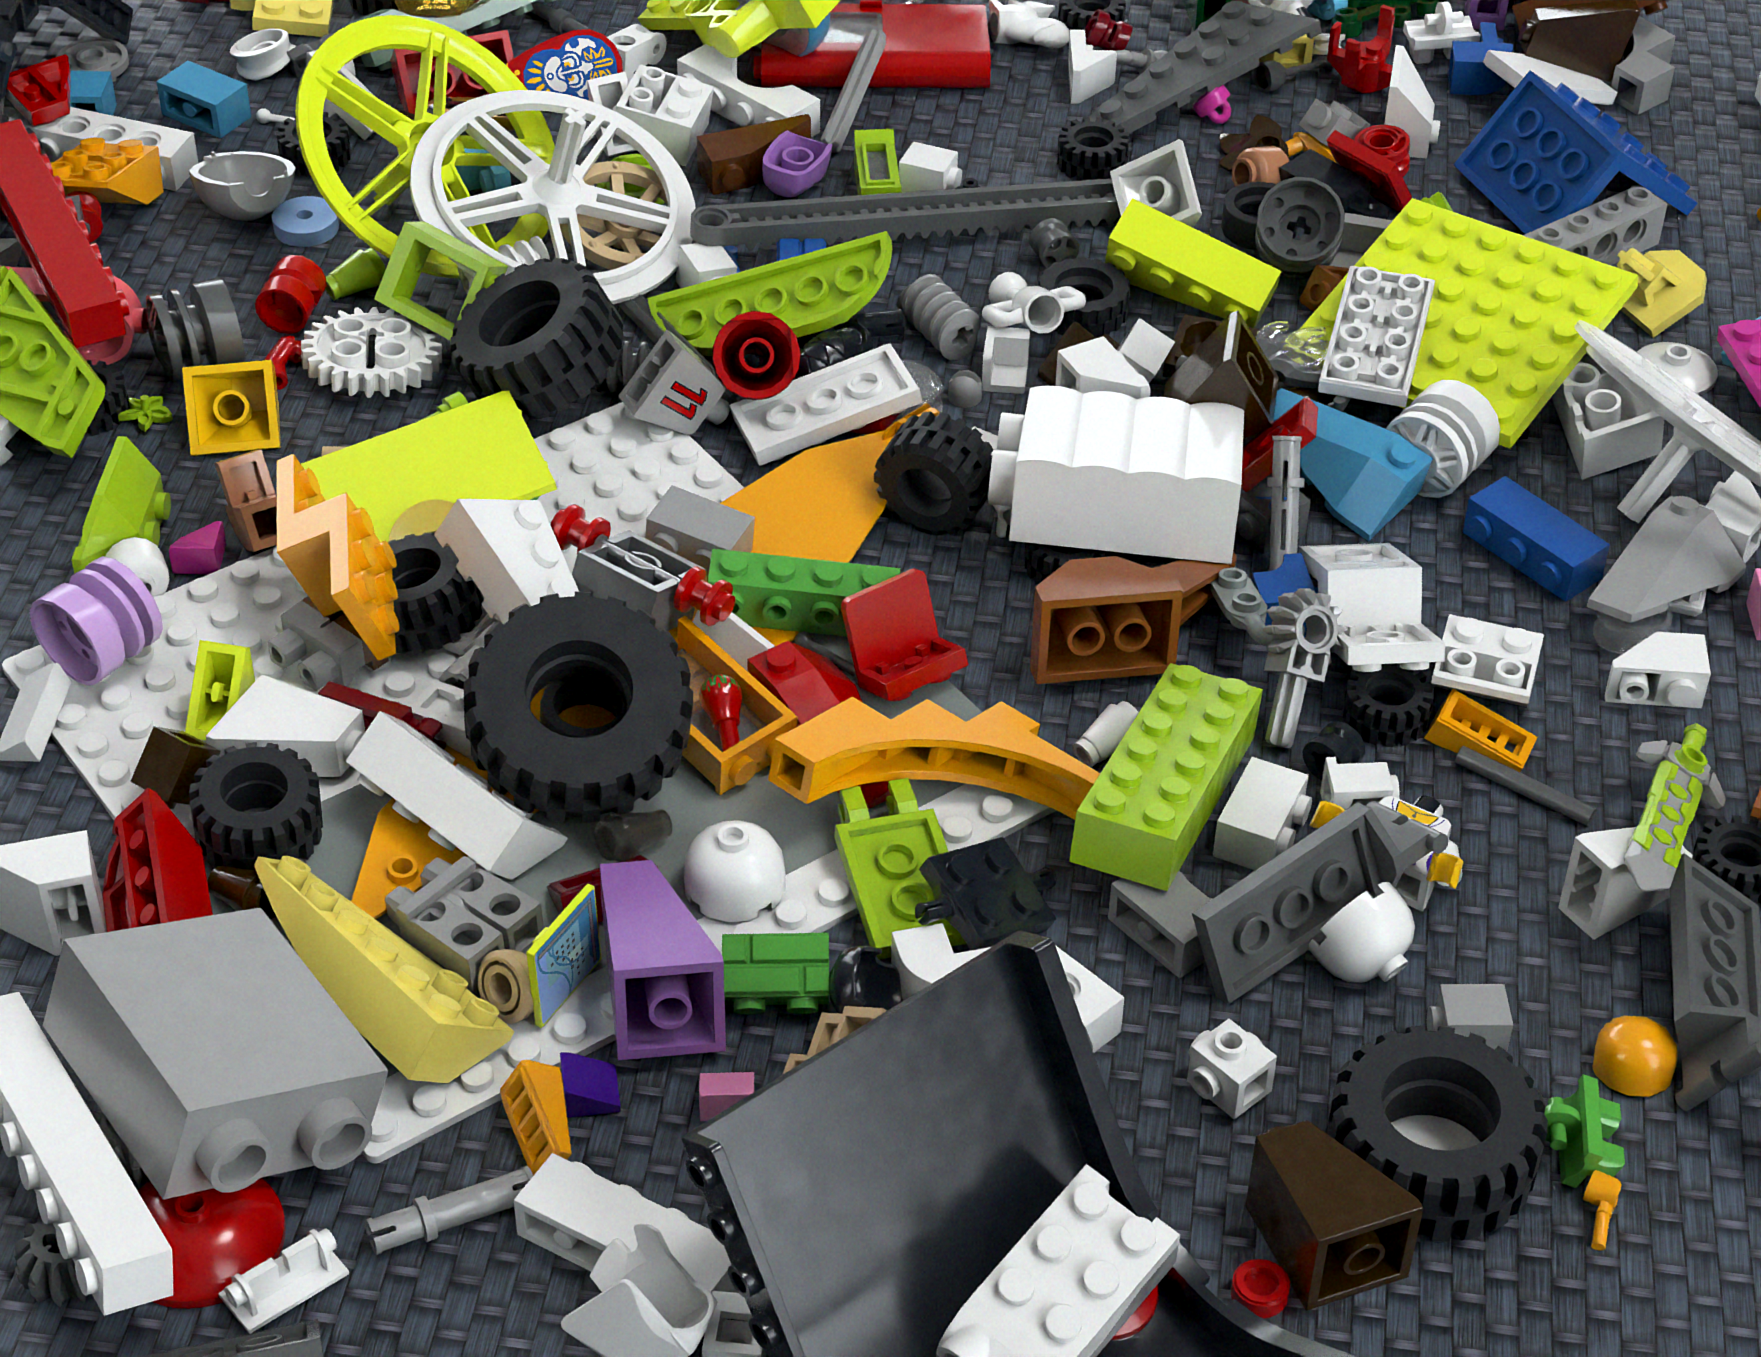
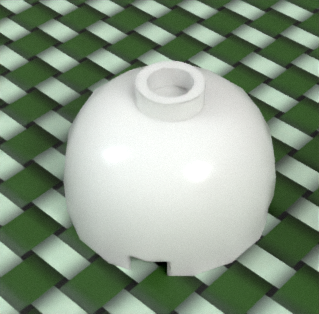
M733 820L722 821L708 826L696 836L685 855L683 866L685 896L689 902L692 898L694 902L699 904L700 913L708 918L725 922L752 920L758 917L759 909L767 907L771 902L772 909L779 904L785 892L786 878L782 850L768 831L754 823Z
M1389 882L1378 884L1384 893L1374 899L1365 891L1335 914L1320 929L1327 937L1321 945L1313 939L1309 943L1311 953L1335 977L1347 982H1367L1379 975L1386 982L1396 976L1408 964L1407 959L1403 955L1413 942L1415 925L1411 910Z

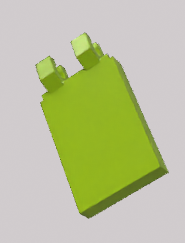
M908 778L888 782L891 796H886V805L890 816L870 819L868 807L860 786L840 790L839 796L843 804H838L837 811L841 824L836 825L834 838L871 947L882 950V954L876 956L878 960L891 957L892 932L943 923L951 946L967 944L959 931L947 920L942 919L931 922L928 925H921L918 921L922 917L918 919L915 917V907L918 903L934 900L932 889L919 868L928 857L949 852L934 809L919 811L917 800Z

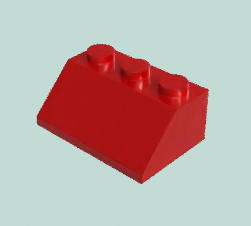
M508 30L468 36L488 49L505 65L514 58ZM394 49L390 61L398 97L404 111L415 114L422 52ZM435 56L432 59L428 102L434 99ZM448 63L446 97L476 98L488 95L487 91L471 76Z

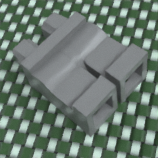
M463 856L453 865L438 857L424 867L420 875L422 888L414 893L407 887L398 886L386 895L385 898L387 915L400 927L401 938L431 960H435L446 969L462 976L468 982L467 989L475 996L479 993V967L487 954L502 949L518 950L526 954L533 945L532 941L544 929L541 902L488 871L476 869V863L466 856Z

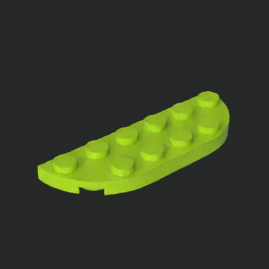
M884 231L648 297V305L655 322L664 331H666L662 319L657 315L658 311L702 356L712 357L716 336L729 320L737 315L751 311L775 315L784 321L798 338L845 323L868 304L881 287L888 273L892 258V240L888 232Z

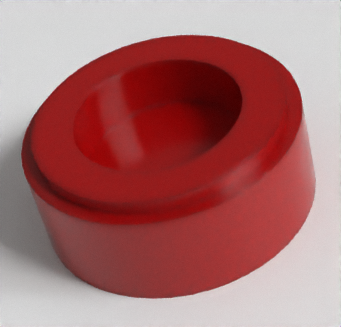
M1265 1259L1249 1260L1238 1266L1232 1279V1300H1237L1261 1318L1276 1316L1286 1307L1290 1291V1280L1282 1267Z

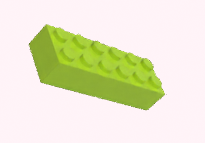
M1170 663L1076 812L1069 862L1168 891L1254 739L1263 689L1250 686L1240 679H1225L1207 674L1194 666Z

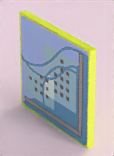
M587 884L554 922L537 935L532 941L533 945L526 952L535 1025L540 1028L549 1021L602 959L595 888L593 885Z

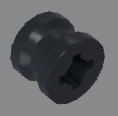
M1332 721L1321 730L1319 737H1314L1305 744L1302 751L1303 760L1310 772L1322 780L1326 757H1336L1337 764L1359 763L1365 755V744L1359 733L1349 724L1341 721Z

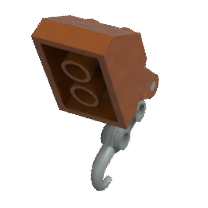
M1234 552L1231 564L1182 559L1154 568L1117 556L1072 559L1035 586L1030 671L1036 684L1164 674L1170 663L1176 664L1179 627L1213 597L1225 617L1230 620L1234 627L1247 630L1249 636L1256 642L1268 646L1273 640L1272 635L1262 631L1266 626L1267 605L1253 581L1247 577L1246 572L1236 568L1237 556ZM1302 625V633H1303V636H1304V634H1305V629H1304V626Z

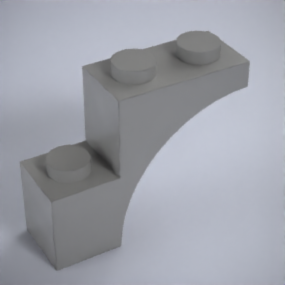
M1640 16L1638 17L1621 57L1623 62L1615 66L1611 88L1618 92L1614 100L1615 103L1639 115L1668 100L1675 67L1670 65L1675 35Z

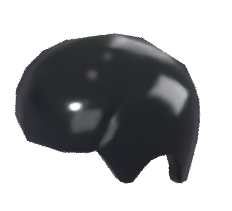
M866 945L851 946L838 956L829 973L830 1000L838 1013L842 1014L845 1006L884 1008L888 1011L901 1002L902 992L898 969L894 965L878 960L876 956L882 954L880 948Z

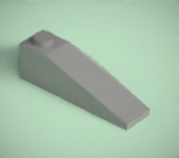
M1670 496L1653 510L1589 597L1587 607L1632 623L1667 611L1671 601L1682 598L1690 603L1699 600L1701 591L1710 589L1720 593L1728 590L1744 575L1746 565L1714 510L1699 506V503L1690 497Z

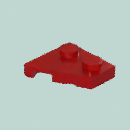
M64 54L10 73L5 98L33 126L49 124L55 121L56 118L70 114L71 68L69 57Z

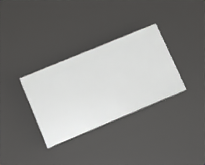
M1350 266L1320 376L1318 392L1406 407L1435 280L1422 278L1416 274L1404 275L1380 271L1368 266Z

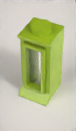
M894 129L854 130V171L858 195L902 193L895 151Z

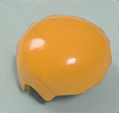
M1621 1016L1613 1018L1604 1025L1598 1034L1592 1065L1593 1071L1606 1086L1627 1096L1650 1097L1665 1091L1670 1086L1677 1065V1044L1665 1026L1648 1017Z

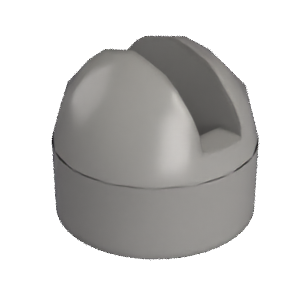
M959 370L953 374L948 384L949 401L955 406L964 408L979 404L982 400L983 389L980 377L970 370Z

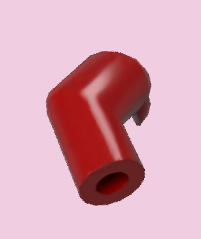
M294 336L281 337L264 358V360H272L275 366L277 390L285 388L288 384L286 372L288 360L295 364L302 361L300 357L301 341L295 340Z

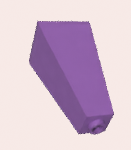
M652 860L599 864L601 906L618 1060L726 1051L724 961L722 954Z

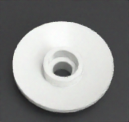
M1659 342L1646 345L1637 351V353L1663 369L1698 395L1710 391L1717 381L1718 369L1714 361L1707 354L1692 346L1675 342Z

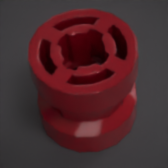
M1097 9L1084 29L1086 45H1093V48L1099 47L1103 50H1124L1131 37L1133 27L1124 21L1116 22L1110 18V14Z

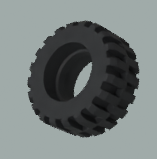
M544 258L535 260L532 265L524 263L514 267L513 272L507 275L503 273L495 278L494 283L487 289L483 287L475 295L476 299L472 304L467 303L461 311L462 319L455 322L450 344L452 362L478 400L501 391H510L518 409L522 412L524 421H529L530 417L542 419L549 417L550 412L555 410L561 412L571 407V402L579 397L582 400L591 393L590 388L596 383L600 384L607 377V369L614 367L618 359V350L622 348L623 322L593 273L588 271L586 266L564 258H554L553 261Z
M1421 1025L1410 1026L1406 1028L1404 1034L1400 1035L1397 1034L1396 1030L1380 1035L1376 1038L1375 1045L1371 1042L1362 1045L1353 1053L1352 1059L1344 1063L1338 1073L1336 1086L1333 1089L1326 1134L1418 1198L1423 1206L1418 1234L1430 1236V1242H1449V1237L1459 1235L1461 1241L1481 1236L1483 1227L1489 1232L1500 1228L1508 1223L1509 1215L1518 1214L1527 1203L1529 1192L1533 1191L1547 1136L1548 1120L1544 1115L1546 1106L1540 1091L1537 1088H1533L1534 1080L1522 1065L1515 1067L1512 1064L1514 1058L1500 1046L1494 1050L1486 1045L1485 1038L1471 1032L1469 1037L1455 1034V1028L1439 1026L1438 1031H1426L1425 1026ZM1414 1115L1437 1116L1465 1127L1480 1143L1462 1150L1432 1149L1409 1140L1391 1122Z

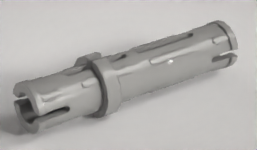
M1273 436L1272 441H1274L1272 477H1267V487H1272L1270 567L1268 571L1275 570L1282 565L1284 554H1296L1298 550L1299 489L1304 488V478H1300L1301 436ZM1288 461L1287 501L1284 502L1285 462ZM1284 509H1286L1285 550L1282 549Z
M524 1166L519 1170L430 1200L426 1196H421L412 1200V1206L375 1218L365 1219L367 1236L387 1229L392 1231L369 1241L374 1254L378 1255L382 1251L419 1238H423L425 1242L437 1239L438 1232L513 1208L514 1199L522 1190L515 1191L513 1187L528 1183L533 1177V1173L528 1166Z

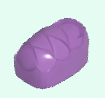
M788 130L783 132L771 143L763 156L762 172L765 185L772 192L782 197H796L824 177L829 166L833 144L822 143L791 133Z

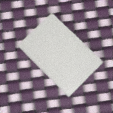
M1488 50L1483 60L1485 66L1514 88L1531 70L1556 88L1561 82L1579 96L1577 102L1584 97L1592 104L1609 105L1613 104L1618 93L1598 78L1534 59L1522 53Z

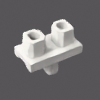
M1438 2L1435 14H1425L1424 20L1404 21L1403 32L1409 41L1410 55L1416 64L1430 63L1433 60L1434 49L1444 48L1445 56L1447 59H1450L1452 41L1480 42L1481 36L1479 32H1475L1473 29L1471 18L1464 16L1462 11L1452 12L1449 2Z

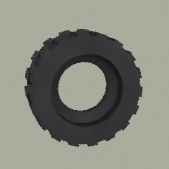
M1078 257V259L1069 258L1064 259L1062 262L1051 264L1050 268L1042 272V277H1039L1038 286L1049 291L1070 286L1083 294L1101 299L1086 302L1085 306L1081 309L1064 312L1061 324L1054 330L1058 334L1064 335L1074 322L1079 323L1094 337L1104 334L1110 335L1111 332L1119 330L1122 323L1125 324L1129 308L1130 282L1125 277V273L1121 269L1115 268V265L1102 262L1099 259L1093 260L1086 259L1085 257Z

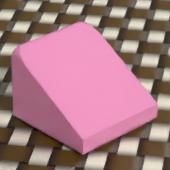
M754 1072L700 1073V1121H708L754 1093Z

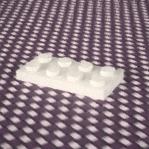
M888 343L795 379L785 390L771 398L762 400L743 399L729 406L735 423L758 465L761 466L771 461L780 460L786 455L812 445H819L830 438L848 431L860 429L866 424L889 415L901 413L907 408L923 403L919 387L892 345Z

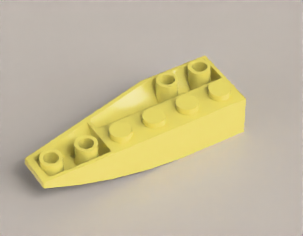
M258 856L254 867L272 909L295 952L357 1031L408 1080L449 1083L511 1040L515 1031L498 1017L499 1010L493 1004L477 998L467 989L468 982L462 976L453 971L443 969L312 874L310 872L311 868L303 861L291 856H282L281 860Z

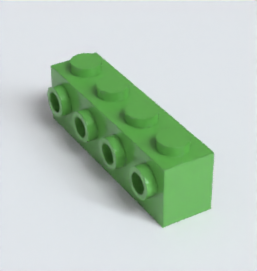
M712 549L708 583L714 585L717 581L723 579L732 584V595L736 599L732 612L751 627L798 632L805 631L847 637L841 611L842 601L850 595L899 575L901 568Z

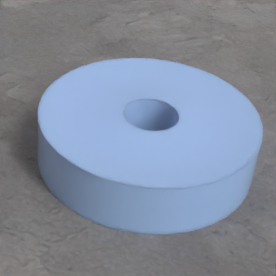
M302 196L289 199L277 207L272 214L275 236L281 242L291 246H316L332 239L339 230L338 216L329 207L325 199L320 197Z

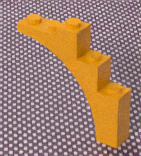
M851 697L776 738L768 781L803 803L808 804L832 792L866 783L904 778L913 780H944L980 785L1015 794L1053 808L1075 820L1079 806L1100 773L1038 737L1040 724L1002 701L965 722L928 699L895 718L889 719L856 698Z

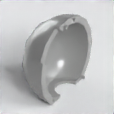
M213 151L211 155L203 157L204 161L194 165L192 169H188L195 192L209 210L232 220L254 221L270 215L277 207L284 203L293 187L296 167L291 161L283 157L262 152L238 151L215 154Z

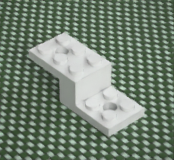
M1390 543L1299 546V553L1303 555L1308 572L1318 580V593L1330 595V606H1337L1343 610L1337 618V623L1348 630L1338 634L1337 640L1343 649L1336 654L1347 665H1352L1353 670L1374 672L1381 670L1382 664L1400 663V668L1424 670L1429 668V662H1445V642L1421 624L1422 567Z

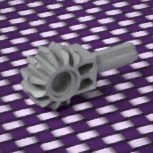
M1300 588L1294 593H1284L1278 596L1279 606H1272L1266 610L1273 620L1272 625H1267L1262 629L1266 634L1272 635L1273 638L1266 648L1268 654L1264 671L1279 675L1265 739L1270 745L1281 748H1291L1294 743L1307 682L1325 681L1327 667L1331 663L1330 653H1337L1343 649L1337 640V636L1348 630L1342 625H1338L1337 618L1343 610L1337 606H1330L1331 596L1325 593H1315L1310 588ZM1304 622L1307 626V633L1305 638L1302 633V625Z

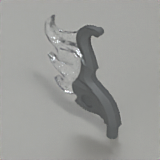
M1275 321L1263 326L1256 336V341L1279 379L1287 386L1318 389L1330 340L1324 341L1318 338L1326 335V328L1308 327L1297 330L1294 333L1283 334L1282 332L1288 330V321ZM1181 355L1178 358L1175 366L1176 371L1189 357ZM1336 395L1333 408L1341 412L1344 411L1351 398Z

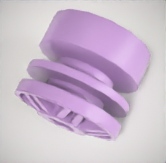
M104 556L95 559L86 565L85 569L73 574L69 584L63 583L34 601L30 609L32 628L49 658L54 663H58L69 677L78 683L89 686L99 683L121 667L125 658L136 656L144 647L157 641L163 630L160 611L145 584L127 566L116 559Z

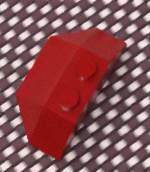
M147 788L114 819L112 834L117 837L108 855L102 891L107 932L213 915L201 846L157 792Z

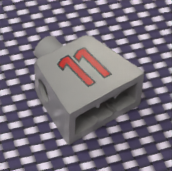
M667 329L618 396L634 417L686 435L695 433L704 419L715 425L721 424L727 418L730 411V404L720 398L725 392L726 387L721 383L715 371Z

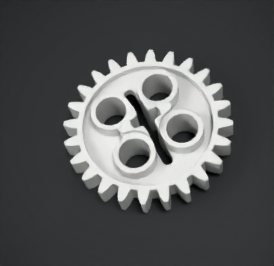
M357 307L354 309V314L349 315L340 310L338 311L337 319L325 315L323 316V324L313 322L312 331H305L304 340H301V358L303 369H308V377H318V385L320 386L332 383L333 392L348 388L349 396H353L358 391H365L366 397L371 398L374 391H380L385 397H388L391 389H396L404 394L406 393V385L420 388L421 379L431 381L432 372H439V363H442V343H440L439 334H434L430 329L410 320L402 314L400 316L394 315V310L391 308L385 313H379L377 307H372L369 313H363ZM374 334L376 335L375 367L368 369L369 336Z

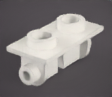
M327 1228L320 1232L312 1229L307 1232L305 1238L281 1251L282 1256L273 1260L271 1257L242 1275L237 1273L232 1276V1284L225 1287L218 1294L247 1332L251 1334L349 1275V1270L333 1253V1250L337 1248V1243L332 1233Z

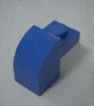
M1480 22V42L1452 41L1447 72L1450 94L1484 95L1500 90L1507 83L1483 63L1488 50L1513 52V44L1503 43V38H1497L1496 23Z

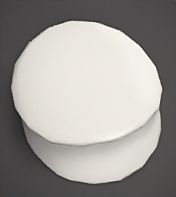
M270 28L241 38L231 47L229 53L237 60L236 68L238 74L245 79L257 81L272 76L290 62L287 51L296 46L289 42L287 31Z

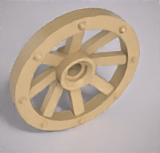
M619 161L594 163L583 178V181L591 186L602 182H610L611 191L624 195V182L647 189L640 199L654 203L660 197L667 204L665 190L656 172L641 165ZM577 214L584 257L610 270L630 264L646 254L641 253L637 244L652 248L661 238V236L649 233L653 231ZM560 224L563 236L571 245L568 225ZM582 227H585V228H588V229H591V230H594V231H597V232H600V233H603V234H601V235H599V236H597V237H595V238H592L590 235H588V234L584 231V229H583ZM610 246H613V247L618 248V249H623L624 252L618 251V250H615V249H612V248H609V247H610Z

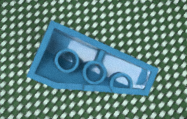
M1280 388L1277 391L1274 421L1304 397ZM1313 401L1318 407L1316 438L1300 450V468L1302 469L1300 476L1304 478L1308 486L1315 485L1326 499L1324 506L1333 517L1369 542L1420 493L1433 458L1395 432Z

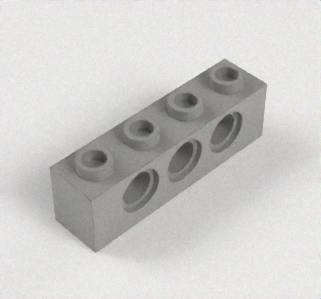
M1636 185L1523 236L1608 265H1613L1619 262L1620 258L1617 255L1621 250L1627 252L1630 248H1634L1642 252L1659 244L1668 204L1652 194L1650 190Z

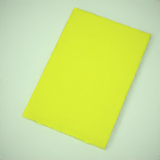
M510 391L495 393L301 463L304 469L310 468L314 472L320 485L321 494L326 501L347 493L357 509L364 508L371 518L374 533L380 542H388L391 529L398 517L405 510L422 501L438 499L455 503L457 499L530 500L557 490L556 482L548 469V463L544 461L522 417V412L518 409Z

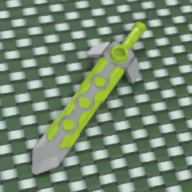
M1698 723L1685 727L1682 744L1672 742L1670 745H1667L1668 742L1666 740L1642 742L1636 753L1638 758L1654 767L1655 764H1658L1647 794V802L1641 819L1632 834L1624 857V862L1636 885L1645 892L1668 890L1671 887L1681 858L1680 851L1689 824L1694 819L1700 798L1717 810L1722 809L1726 800L1714 772L1712 774L1709 773L1711 767L1706 756L1701 752V748L1706 742L1707 729Z

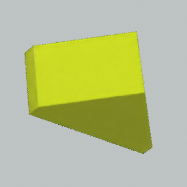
M199 640L185 728L186 733L199 740H206V735L255 682L250 647Z

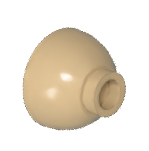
M510 949L496 950L487 954L482 960L478 971V989L481 999L493 1004L500 1012L498 1017L505 1023L513 1024L527 1018L533 1012L534 1006L531 995L527 954Z

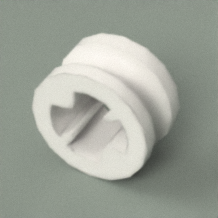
M1321 33L1314 37L1315 46L1313 47L1312 54L1327 55L1330 33ZM1340 34L1339 48H1342L1341 42L1345 40V34Z

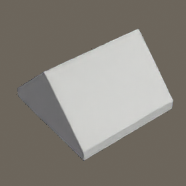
M1180 139L1110 171L1121 216L1132 198L1194 228L1202 215L1184 143Z

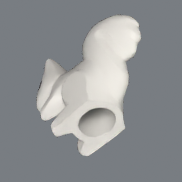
M989 0L988 34L994 43L1017 44L1023 42L1042 45L1048 48H1061L1069 42L1070 33L1067 26L1059 20L1048 18L1050 13L1055 10L1054 5L1034 1H1024L1021 3L1016 0H1009L1008 5H1003L998 0Z

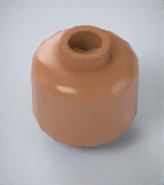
M1276 146L1247 148L1238 155L1232 167L1234 185L1238 186L1250 182L1277 184L1281 181L1279 167L1288 163L1289 158L1281 148Z

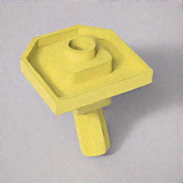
M1630 248L1627 252L1621 250L1618 253L1617 257L1620 260L1617 267L1638 275V288L1620 310L1652 338L1704 303L1707 283L1706 273L1680 250L1649 251L1643 255L1638 250Z

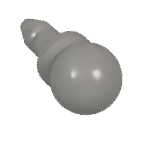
M1144 49L1141 53L1118 50L1116 51V62L1120 65L1137 68L1141 75L1153 62L1158 61L1168 52L1165 50L1153 52L1151 49Z

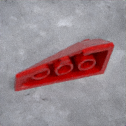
M785 641L747 659L748 672L798 716L797 727L851 697L863 703L856 685L829 658L790 641ZM889 781L858 785L861 788L868 809L886 801V796H891L888 789Z

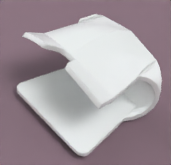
M637 1224L633 1227L638 1243L636 1250L631 1251L620 1238L612 1240L607 1245L590 1274L591 1279L602 1293L566 1315L561 1321V1327L602 1357H688L695 1351L702 1339L718 1301L705 1286L695 1281L671 1254L660 1230L649 1224Z

